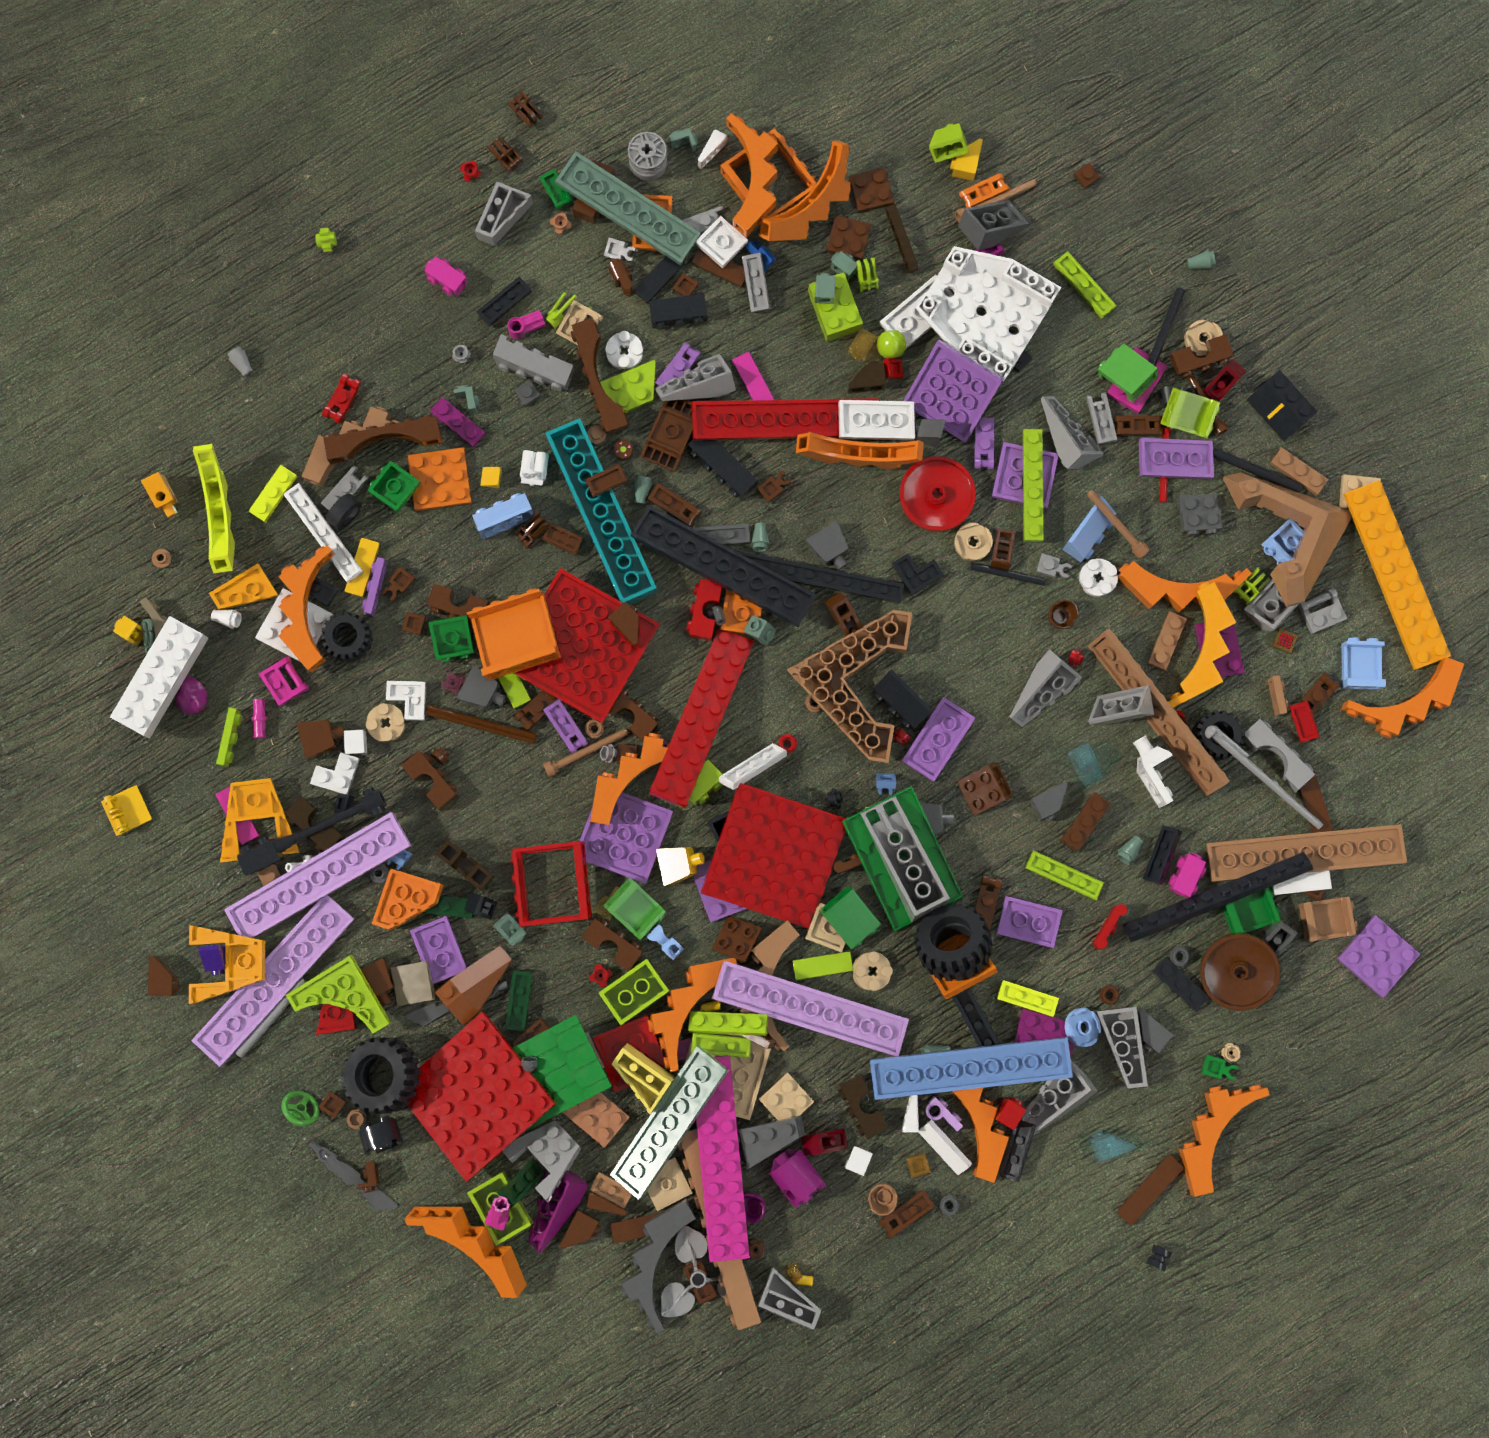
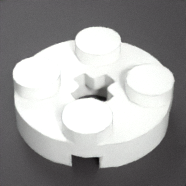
M627 331L613 335L605 348L607 360L616 369H633L642 360L643 347L641 341L637 336ZM627 347L629 354L626 355L624 353L621 355V348Z
M1104 559L1090 560L1082 567L1079 573V582L1083 590L1093 597H1102L1109 594L1116 587L1118 581L1116 567ZM1098 573L1103 577V580H1100L1099 583L1093 577V575Z

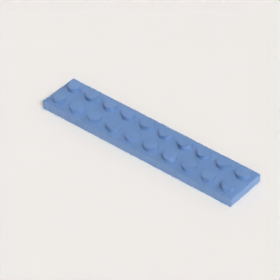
M1068 1037L870 1059L875 1100L1073 1078Z

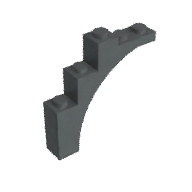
M687 1198L645 1221L643 1231L648 1239L651 1238L652 1241L634 1250V1257L632 1258L635 1267L641 1270L622 1281L621 1291L624 1297H629L631 1302L637 1298L639 1299L637 1301L639 1308L642 1312L645 1311L649 1317L647 1322L652 1330L655 1329L657 1333L665 1330V1323L657 1311L654 1301L653 1282L655 1268L663 1249L670 1239L681 1228L696 1219V1214Z

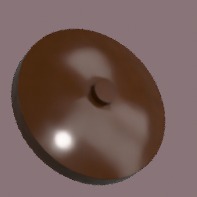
M1232 933L1220 937L1207 948L1200 963V978L1206 993L1214 1002L1227 1009L1244 1011L1264 1004L1274 994L1280 980V965L1276 954L1264 940L1252 934Z

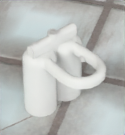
M523 451L520 470L521 483L530 484V486H543V481L546 480L548 453Z

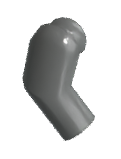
M713 606L712 609H707L706 612L709 619L715 618L718 625H723L726 622L721 607Z

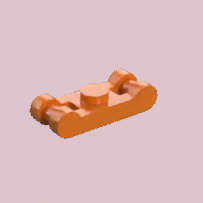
M1002 173L961 191L959 195L966 202L965 207H974L1009 191L1010 188L1008 184L1004 183ZM993 184H997L998 188L995 189ZM975 193L977 198L972 200L970 195Z

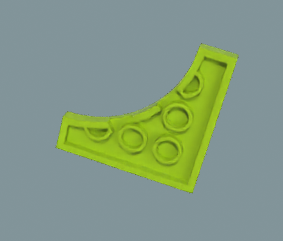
M353 955L346 957L286 995L295 1012L318 1004H331L344 1009L347 1008L357 1014L356 1016L367 1025L372 1034L391 1024Z

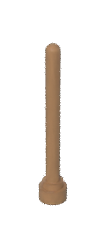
M1034 179L976 206L1007 200L1035 187L1037 181ZM964 208L955 211L958 223H960Z
M1090 490L1087 493L1088 497L1132 545V552L1137 558L1145 556L1149 551V547L1143 541L1137 540L1098 495Z
M626 728L557 762L548 761L544 763L543 767L548 777L556 775V772L559 771L558 769L601 749L604 745L607 746L627 736L629 730Z

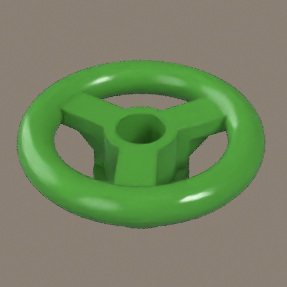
M292 1091L283 1098L282 1112L291 1123L298 1126H309L318 1119L319 1105L310 1094L303 1091ZM293 1097H303L302 1101L296 1105L288 1104L289 1100ZM308 1101L313 1107L312 1117L306 1111Z

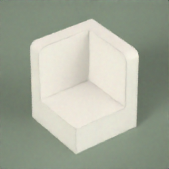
M364 730L344 731L345 753L367 755V732Z
M854 1146L849 1160L846 1161L844 1167L864 1176L872 1153Z

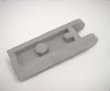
M720 206L682 221L699 231L702 235L719 218L718 214L722 213L724 208Z
M1106 392L1101 393L1102 400L1093 402L1091 395L1087 396V403L1098 445L1117 441Z
M353 466L324 498L321 504L330 510L334 503L343 495L350 493L355 496L368 481L369 477L365 475L361 480L354 475L358 468Z

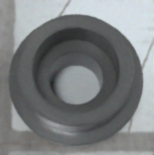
M380 864L370 870L372 881L383 883L387 880L389 869L385 865ZM378 870L382 871L381 877L376 876Z
M1175 947L1171 950L1169 958L1175 966H1184L1189 961V953L1183 947ZM1177 953L1182 955L1181 960L1176 959Z
M952 1195L944 1196L940 1200V1210L946 1215L956 1214L959 1210L958 1199ZM948 1201H951L953 1203V1206L950 1209L946 1208V1203Z

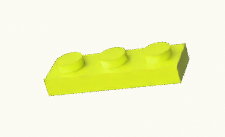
M280 465L249 512L266 523L283 499L284 493L289 490L298 476Z
M1004 980L1001 982L997 996L998 1000L1054 1017L1059 1000L1057 997Z

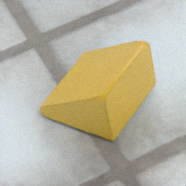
M483 467L480 486L500 488L501 467Z

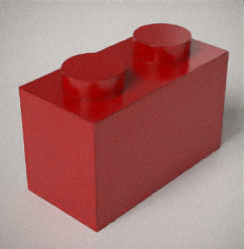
M1003 1098L997 1108L994 1119L1006 1127L1015 1130L1026 1109L1022 1107L1023 1103L1015 1098Z

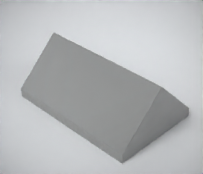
M1272 579L1244 609V612L1261 630L1274 631L1299 604L1286 607Z
M1149 685L1097 696L1088 721L1089 724L1107 725L1154 715Z

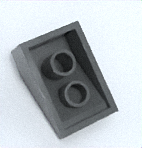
M1009 200L966 208L958 227L978 250L996 246L1026 228L1029 223Z

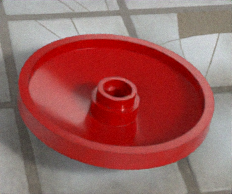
M941 456L924 458L922 461L912 465L902 479L899 492L900 504L907 518L916 526L932 532L948 531L963 523L971 513L976 497L974 481L966 468L953 459Z

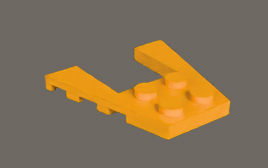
M271 778L230 784L220 862L238 860L237 855L240 854L236 821L275 817L277 838L293 834ZM296 843L282 853L285 855L299 853L300 851Z
M189 925V945L225 943V982L189 984V1004H196L264 981L265 941Z

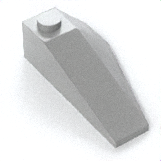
M718 354L698 362V367L693 370H685L684 375L680 378H672L657 387L656 392L661 401L728 395L730 392L736 391L732 372L721 355Z
M1042 396L1041 403L1057 454L1063 466L1067 469H1079L1101 457L1103 452L1090 435L1085 436L1080 430L1082 426L1068 417L1069 412L1054 396Z
M1072 1060L1073 1078L1047 1080L1023 1114L1021 1120L1036 1125L1034 1135L1098 1092L1087 1075Z

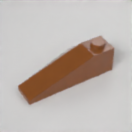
M498 946L451 978L435 993L465 1026L481 1012L485 1001L491 996L495 985L501 980L513 960L501 946Z

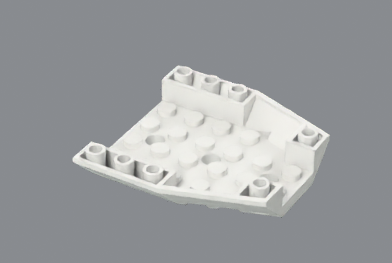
M954 246L928 292L924 293L915 309L946 344L1005 380L1039 327L1061 287L1013 259ZM951 289L954 291V295L947 297L944 291ZM978 308H984L987 314L984 316H980L977 314L976 310ZM1012 326L1017 327L1019 333L1013 335L1009 332V328Z

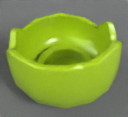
M888 330L881 333L877 338L879 354L884 358L902 356L906 350L904 335L898 330Z

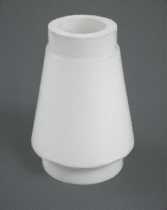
M213 610L211 613L212 621L229 628H237L241 623V613L237 612V610Z

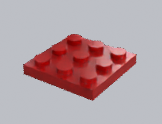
M648 1015L593 1037L615 1092L629 1087V1084H626L612 1065L621 1049L627 1043L665 1069L663 1057L665 1056L657 1036L654 1035L653 1031H649L648 1020L650 1018Z

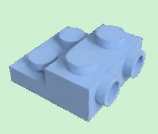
M1287 520L1261 544L1264 547V552L1269 556H1273L1277 561V565L1292 560L1303 530L1293 520Z

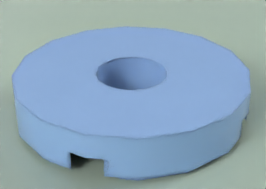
M1078 1008L1068 1014L1065 1021V1032L1069 1041L1078 1047L1092 1046L1097 1042L1098 1034L1101 1032L1099 1018L1093 1011L1088 1010V1008ZM1082 1022L1086 1026V1030L1084 1033L1081 1031Z

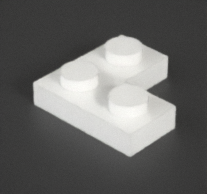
M387 681L386 700L405 701L404 719L425 721L426 682Z
M340 753L334 771L316 765L310 784L348 795L360 759Z

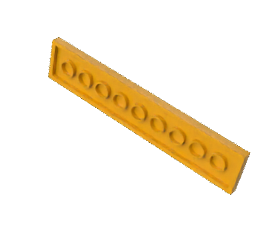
M1378 480L1344 493L1343 496L1413 670L1442 660L1445 657H1450L1451 654L1381 481Z

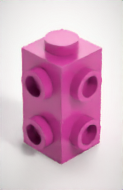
M435 256L425 266L427 280L434 286L437 284L441 286L442 290L449 296L453 294L458 297L468 284L466 274L459 268L456 270L452 268L451 264L444 258L440 260Z
M1191 853V855L1186 854L1184 857L1181 856L1176 865L1178 870L1176 874H1172L1168 882L1170 891L1184 898L1195 895L1198 889L1197 881L1206 872L1204 867L1206 862L1201 860L1202 857L1200 855Z

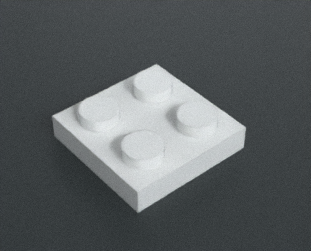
M720 216L696 240L695 245L721 268H724L748 243V239Z

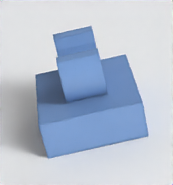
M876 773V788H878L879 795L882 794L883 788L889 789V795H892L893 789H896L895 774Z
M404 850L390 858L387 864L390 865L392 862H395L397 864L396 870L398 871L411 859L413 854Z

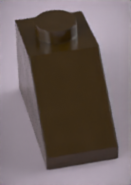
M871 361L865 364L849 383L848 394L885 390L884 363Z

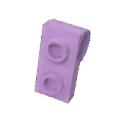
M933 1096L928 1101L929 1103L925 1106V1114L928 1118L939 1120L943 1117L957 1132L963 1127L960 1123L962 1119L954 1111L950 1113L946 1109L948 1104L941 1097L937 1099ZM933 1105L939 1107V1114L937 1116H931L929 1113V1109Z

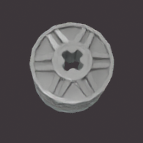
M642 132L634 136L629 142V165L634 176L640 180L653 181L660 178L666 171L668 164L666 144L662 137L656 133Z

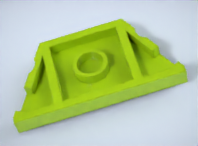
M652 360L600 383L609 398L623 407L625 412L628 413L654 402L656 362Z

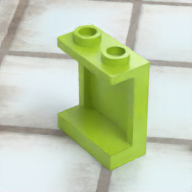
M1173 387L1160 424L1208 438L1213 430L1215 416L1219 413L1220 402Z

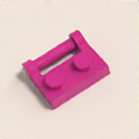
M289 656L259 673L280 707L309 690L307 683L302 681L293 667ZM281 668H286L297 688L292 690L281 673Z

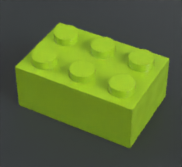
M844 272L834 275V304L815 303L816 282L810 283L808 286V293L826 342L862 331L863 322Z
M646 959L600 991L599 995L619 1024L623 1025L670 991L649 960Z
M505 1171L467 1192L483 1223H485L494 1198L500 1197L497 1192L509 1181ZM521 1200L509 1209L508 1213L510 1216L504 1231L485 1225L496 1246L533 1224Z

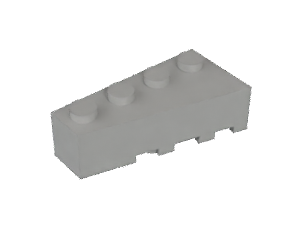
M500 335L493 353L498 369L504 372H515L518 377L524 379L529 377L540 385H544V383L551 385V388L557 391H567L575 371L572 364L551 355L546 358L545 354L535 348L530 351L523 343L518 341L511 343L506 340L507 336Z
M1137 1007L1096 1011L1126 1087L1148 1086Z

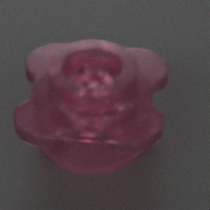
M449 672L446 675L445 682L442 683V688L452 691L453 694H458L464 679L461 676H455L453 672Z

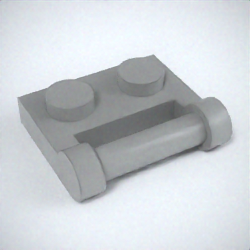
M1334 588L1327 590L1325 594L1298 605L1311 634L1347 619ZM1328 600L1331 601L1332 605L1310 614L1309 608Z

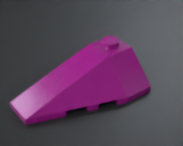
M546 1170L542 1181L550 1174L548 1170ZM566 1170L561 1179V1184L558 1188L556 1187L552 1194L553 1197L549 1202L542 1196L541 1199H537L536 1205L539 1206L538 1214L533 1219L528 1243L537 1253L543 1252L580 1204L588 1187V1184L573 1172Z

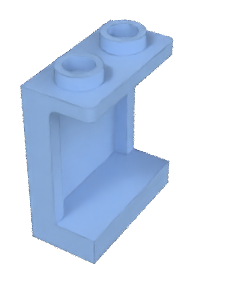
M1348 638V641L1341 644L1342 689L1381 690L1386 687V679H1382V647L1385 646V642H1381L1377 638H1369L1367 641H1360V638Z

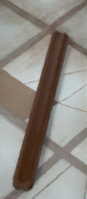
M427 705L425 714L428 716L534 744L537 738L535 733L436 706Z

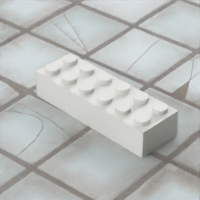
M169 616L110 718L150 739L206 644L208 637Z

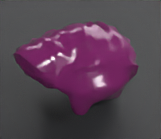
M186 676L177 691L175 703L187 715L199 714L207 706V691L196 678Z

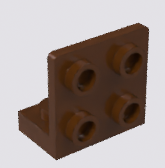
M997 762L958 781L973 815H977L1014 797Z

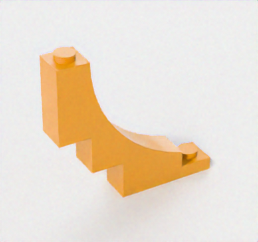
M1207 581L1198 586L1200 590L1196 591L1204 616L1203 644L1195 665L1179 684L1183 694L1177 692L1169 696L1170 701L1168 703L1172 708L1223 682L1213 661L1228 654L1230 651L1219 632L1235 624L1236 621L1215 582L1210 584Z

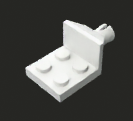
M1145 735L1133 742L1140 753V757L1137 758V773L1158 808L1173 801V794L1162 783L1161 780L1163 778L1160 772L1154 770L1153 767L1173 755L1171 752L1158 746L1154 748Z

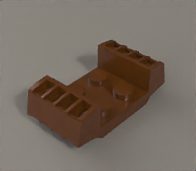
M684 399L664 402L640 455L641 458L675 473L677 472L681 464V457L693 432L691 402Z

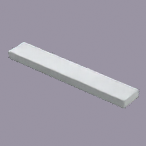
M298 483L285 492L284 496L320 546L325 547L328 545L336 553L330 560L346 582L350 583L363 573L362 569L302 486Z

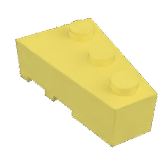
M628 1043L621 1049L612 1063L626 1084H629L635 1092V1096L647 1108L646 1110L649 1114L652 1113L676 1078Z

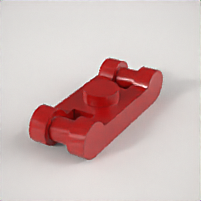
M344 373L328 405L324 408L322 416L334 419V422L340 424L358 393L362 381L353 380ZM347 385L351 386L350 391L345 390ZM335 407L340 409L337 413L333 411Z
M1124 904L1115 905L1093 940V947L1095 949H1104L1107 946L1106 939L1109 934L1112 935L1117 929V920L1120 916L1127 913V907Z

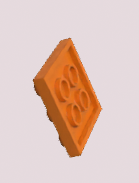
M464 447L408 455L410 474L421 482V485L413 494L416 512L472 504Z
M957 934L940 943L938 949L943 951L957 950L963 947L970 937ZM989 958L987 965H983V969L979 973L975 972L971 978L965 977L961 981L956 979L945 981V978L940 980L935 978L934 975H931L945 1000L998 973Z

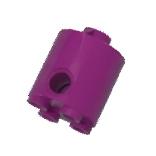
M800 1149L784 1150L773 1159L772 1169L769 1174L795 1208L802 1203L808 1202L813 1197V1193L820 1191L826 1186L822 1177Z

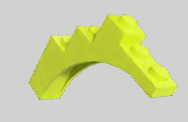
M213 444L193 447V453L201 477L208 518V559L213 573L233 571L235 541L230 529L231 511L227 502L228 485L225 475L220 469Z

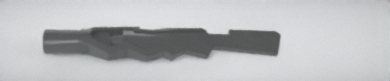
M507 981L496 984L492 990L493 993L488 998H494L497 992L509 988ZM433 1003L407 1013L405 1018L425 1026L450 1010L445 1004L436 1006Z
M314 1140L310 1142L308 1146L317 1153L319 1161L324 1162L327 1169L333 1171L335 1176L342 1177L346 1185L354 1184L357 1187L358 1184L366 1183L361 1179V1173L349 1164L340 1161L337 1158V1154L326 1147L320 1146ZM378 1187L375 1188V1191L363 1193V1190H359L376 1211L398 1207V1204Z

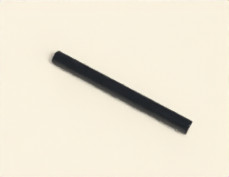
M1177 288L1148 359L1155 367L1185 294L1183 288Z
M1217 448L1213 449V457L1295 492H1299L1302 487L1301 483Z

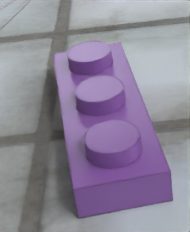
M377 557L376 562L372 564L371 573H373L372 580H369L367 584V591L369 593L362 605V609L367 616L375 617L388 563L384 558Z

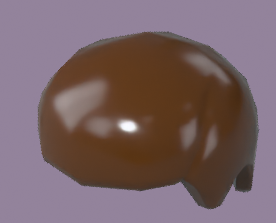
M1066 599L1053 603L1048 611L1050 624L1062 630L1074 625L1076 618L1079 616L1077 605Z

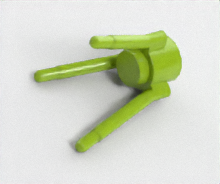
M564 292L554 307L547 313L548 316L545 319L555 329L560 326L564 319L562 313L576 299L577 295H573L558 310L557 308L566 296V292Z

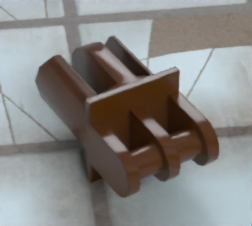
M520 91V95L514 96V100L508 101L507 104L516 116L520 117L531 128L532 123L538 122L537 117L542 119L543 115L531 103L530 98Z
M499 136V142L497 140L493 142L495 149L492 145H488L487 149L498 159L500 165L510 173L513 167L516 168L519 162H523V159L514 150V147L511 148Z
M613 259L609 264V273L615 283V287L620 286L626 296H630L633 292L631 284L632 273L629 272L626 264L621 259Z
M539 511L535 512L524 525H520V528L514 533L515 537L518 536L520 538L519 541L525 544L526 549L537 539H540L539 536L550 525L549 522L545 523L546 519L544 517H540L541 513Z

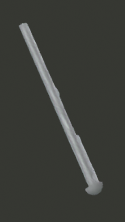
M1211 725L1206 728L1205 736L1208 739L1212 737L1313 826L1317 829L1323 826L1321 821L1281 788L1275 780H1271L1260 768L1247 758L1249 755L1218 729L1217 726Z

